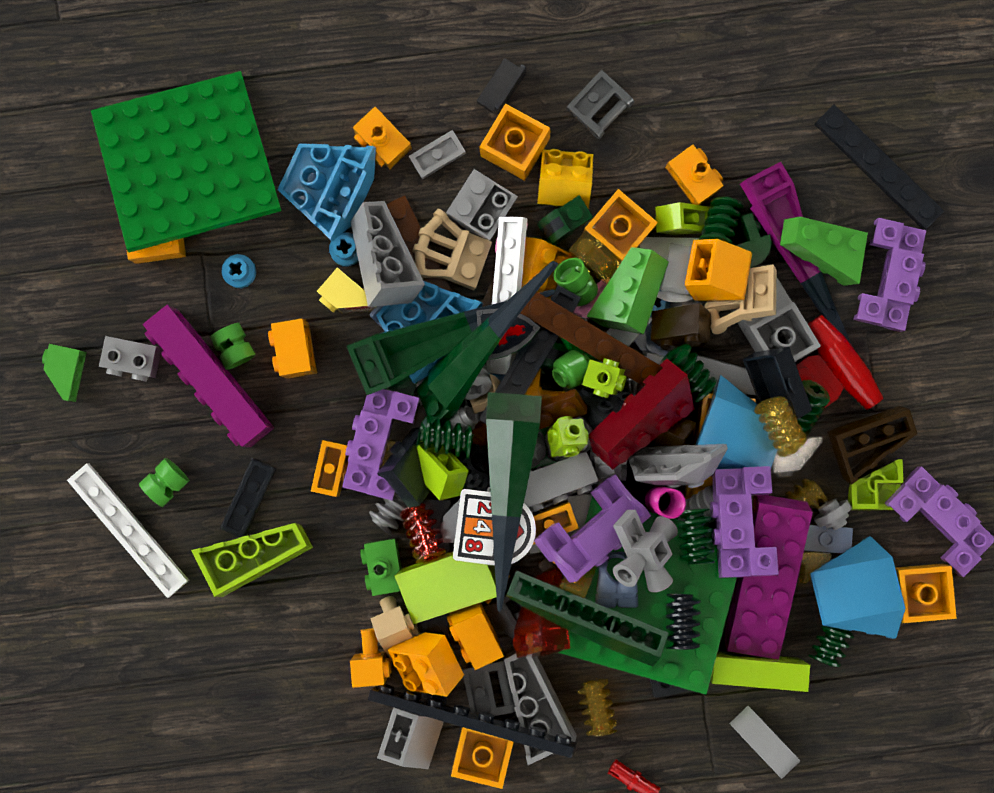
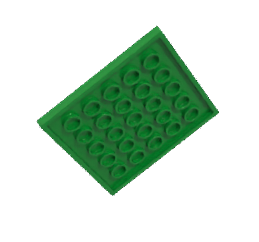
M241 71L91 110L123 238L129 253L281 211Z
M593 496L585 524L602 510ZM649 512L651 517L642 524L645 532L650 531L654 520L660 515ZM672 518L670 520L676 525L678 533L676 537L667 542L673 555L664 564L665 569L673 578L672 584L660 592H650L643 570L637 581L638 607L620 608L616 605V607L609 609L668 632V636L673 635V632L667 630L666 626L673 624L674 621L667 619L666 615L673 613L674 610L667 608L666 604L674 602V599L667 597V594H692L693 597L701 600L700 604L693 606V608L701 611V614L693 616V619L700 621L699 626L693 627V630L700 632V636L692 639L700 643V647L693 650L666 649L673 646V643L666 640L661 658L652 667L557 625L550 651L707 694L737 577L719 578L717 545H713V542L706 545V547L714 549V553L707 555V558L714 560L715 563L687 565L688 562L680 560V556L686 554L687 551L679 549V546L686 543L687 540L680 539L679 534L686 532V530L678 527V524L683 521ZM712 531L705 534V536L712 538ZM621 547L620 549H618V550H616V551L613 549L611 552H625V551H624L623 547ZM621 558L610 559L607 566L609 575L616 581L618 580L613 574V568L623 561ZM593 566L579 580L569 583L567 592L595 603V596L598 594L596 587L599 566Z

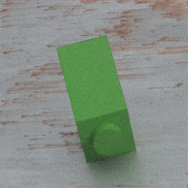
M49 344L42 358L44 371L63 400L76 402L87 352Z

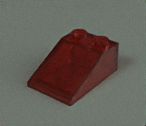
M559 568L533 577L563 589L562 574ZM523 606L521 607L513 638V646L516 650L517 658L546 656L571 649L569 631Z

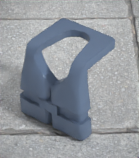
M609 552L607 554L609 559L599 566L596 587L598 594L595 596V603L606 608H614L616 605L620 608H637V583L633 587L624 586L619 581L613 579L607 571L610 559L621 558L624 560L627 558L625 552Z

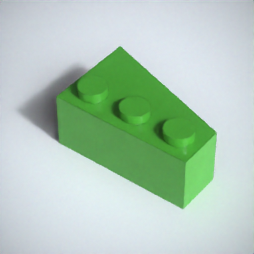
M804 217L784 220L780 242L782 247L802 260L809 261L818 267L819 271L834 277L843 286L860 284L868 233Z
M631 247L586 317L606 328L644 334L669 261L653 250Z

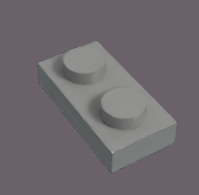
M451 130L409 155V159L421 179H424L465 155L466 151L454 131Z

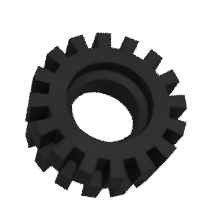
M475 444L471 448L469 459H466L465 451H462L457 458L469 470L465 481L466 489L471 490L472 488L477 491L486 492L490 487L488 447L484 445L480 449L479 444ZM473 466L480 468L483 472L478 471Z

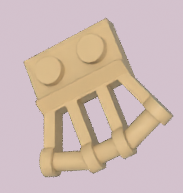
M437 209L433 213L434 217L426 226L420 228L418 244H415L412 250L415 253V265L422 278H443L475 290L492 241L471 234L467 230H461L449 219L444 211ZM442 224L457 240L454 241L441 236L434 231ZM429 241L452 249L451 257L428 249ZM425 258L447 266L446 270L425 269Z
M774 265L750 268L744 300H712L704 304V307L711 312L710 328L713 334H721L726 331L727 327L741 320L752 321V318L776 315L777 270ZM738 309L722 318L719 316L720 311Z

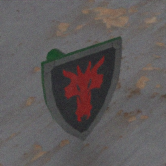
M497 309L477 310L478 326ZM519 314L488 360L507 357L519 351L533 339L540 330V327L528 317Z

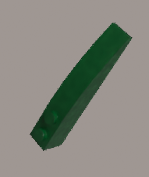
M519 571L515 572L506 597L530 611L583 638L652 667L661 658L669 634Z

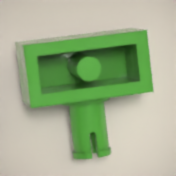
M397 538L365 543V549H361V559L363 565L367 564L369 575H365L367 591L371 590L372 596L399 592L400 589L394 576L402 569Z

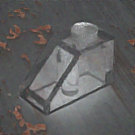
M822 436L782 440L775 455L771 473H777L778 478L793 476V471L801 470L823 442Z

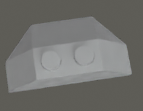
M727 444L644 447L628 459L635 480L638 482L652 485H667L668 488H676L681 485L695 488L703 485L704 480L714 474L728 448Z

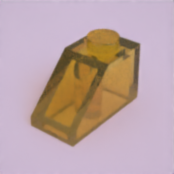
M584 231L569 249L573 258L581 259L588 271L606 285L622 262L603 243L587 231Z

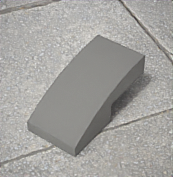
M670 243L667 259L669 263L664 274L662 290L688 295V290L684 285L692 249L691 246Z

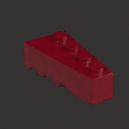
M667 358L660 364L663 369L654 377L650 374L643 381L645 386L635 396L630 394L624 400L618 413L612 411L589 434L593 453L612 470L619 464L626 462L630 456L641 448L646 447L652 440L668 431L671 426L682 418L687 417L694 410L688 375Z

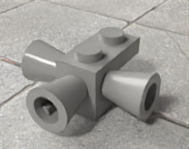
M626 510L613 527L627 558L614 566L613 574L622 585L633 587L644 570L647 587L650 592L665 590L673 582V578L664 567V564L673 555L667 542L677 536V527L670 519L659 516L654 520L650 531L645 532L636 510Z

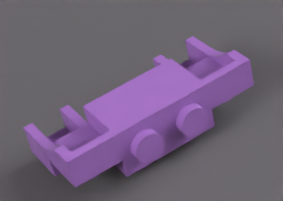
M877 218L874 221L876 229L874 238L870 240V245L889 250L885 257L878 295L860 294L858 296V300H860L858 313L854 315L853 320L902 332L906 329L910 306L918 300L920 294V287L917 285L919 277H922L925 270L922 249L926 230L904 226V223Z
M385 389L366 395L363 410H361L360 415H355L352 430L356 432L354 440H349L345 455L349 456V463L342 487L394 500L395 491L377 473L382 467L394 419L414 424V417L420 398Z
M770 466L716 469L712 475L714 502L710 503V514L712 518H715V529L712 531V538L714 541L713 545H717L719 578L778 575L777 547L755 548L751 495H769L772 493Z
M917 466L885 504L888 507H892L904 522H908L920 511L951 543H954L942 555L941 559L949 563L956 570L955 573L958 576L965 577L981 560L980 556L994 543V537L980 524L981 521L976 517L977 512L967 503H961L957 499L959 495L952 487L940 485L922 466Z
M616 474L606 478L590 492L602 510L571 537H569L558 522L552 524L534 539L535 544L547 560L555 562L569 583L579 580L593 566L598 567L609 559L607 555L613 549L616 551L622 547L613 525L626 510H636L642 524L651 517L645 506L629 493Z

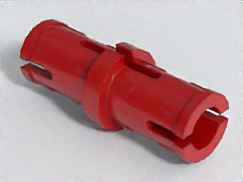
M617 759L614 760L607 774L625 784L626 788L630 791L632 789L638 793H659L660 787L641 776V772L638 770L633 771Z

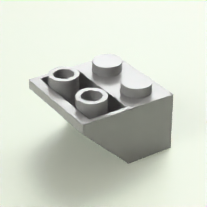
M474 169L446 214L450 220L466 230L490 241L499 228V217L507 215L518 196Z
M393 707L377 758L402 767L429 769L444 722Z

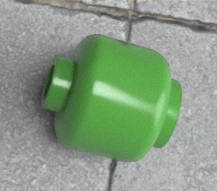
M570 350L556 359L552 370L555 382L559 386L568 389H574L582 384L590 358L585 353Z

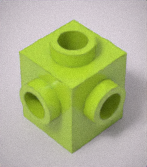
M604 358L603 363L590 359L582 385L593 388V394L608 398L609 394L617 395L618 391L623 390L627 377L624 376L625 370L618 368L619 362ZM607 374L608 380L605 382V379H604V378H605V375Z
M571 416L561 417L547 431L552 457L577 456L588 444L589 435L587 429L584 428L583 419H573Z

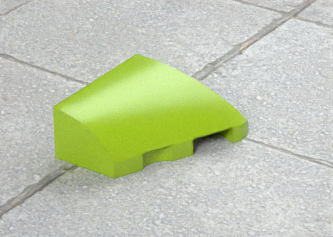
M903 459L895 460L850 484L848 502L852 507L851 510H894L892 507H888L885 502L904 483Z

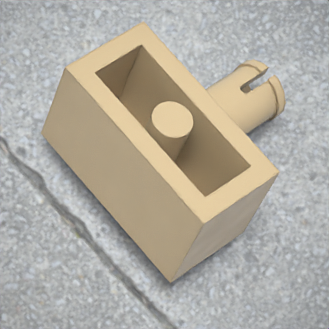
M388 596L380 601L383 613L370 619L378 642L393 662L388 649L420 635V631L417 625L413 624L410 614L405 615L401 607L397 606L395 597Z

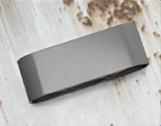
M749 706L729 723L781 779L800 762L796 755Z

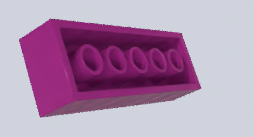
M166 305L142 324L147 330L144 333L152 344H157L164 350L161 353L163 358L170 365L174 364L180 370L177 374L186 385L190 384L195 388V397L202 405H208L213 410L211 413L212 418L220 426L223 424L230 431L227 436L236 446L252 447L275 428L231 373L225 370L222 362L178 309Z
M755 495L752 505L755 548L777 547L779 574L774 576L736 578L724 642L729 652L779 660L813 511L808 502L769 495Z

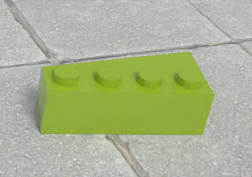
M293 523L191 551L214 597H224L312 549L313 546L302 525Z

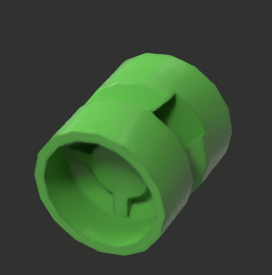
M569 258L558 264L553 273L557 285L581 297L577 306H583L591 302L597 295L598 286L589 274L584 262L578 258Z
M240 323L226 326L209 337L215 350L221 351L219 358L225 370L240 366L256 356L250 342L244 341L246 335Z
M164 458L155 467V474L149 473L139 483L144 493L161 507H164L174 497L173 491H180L189 482L185 473L168 458Z

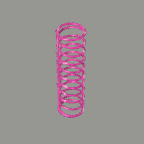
M655 486L649 489L645 496V505L652 513L669 519L680 516L686 507L683 494L676 489ZM668 492L670 504L667 509L661 511L659 499L664 493Z

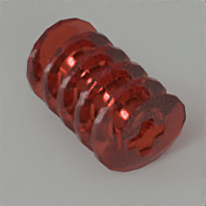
M426 504L406 508L400 513V517L405 520L403 526L408 530L406 536L408 539H411L409 546L414 549L412 556L417 559L416 563L434 560L446 552L445 548L437 549V546L443 543V539H434V536L439 534L440 530L431 529L437 523V520L428 519L429 516L434 514V511L432 509L425 510Z

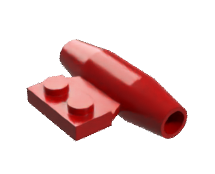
M823 315L808 323L821 347L817 349L819 355L807 356L796 364L801 380H812L823 386L830 396L827 406L839 398L843 389L866 410L878 404L883 399V396L870 370L846 337Z

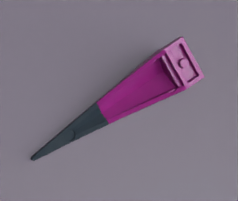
M779 162L740 183V186L752 204L751 211L766 233L770 234L772 242L821 315L837 328L852 346L822 272L809 261L802 260L780 245L784 220L803 217L794 183L783 164Z

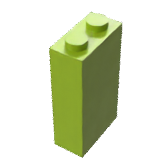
M453 551L402 568L394 575L413 624L497 597L495 565L456 561L453 559Z
M718 651L710 682L712 684L808 692L810 665L802 659L780 656L778 660L736 652Z

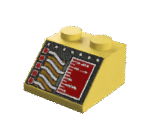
M336 268L317 290L322 296L319 301L333 313L336 310H339L342 314L368 312L376 308L368 307L365 290L339 268Z

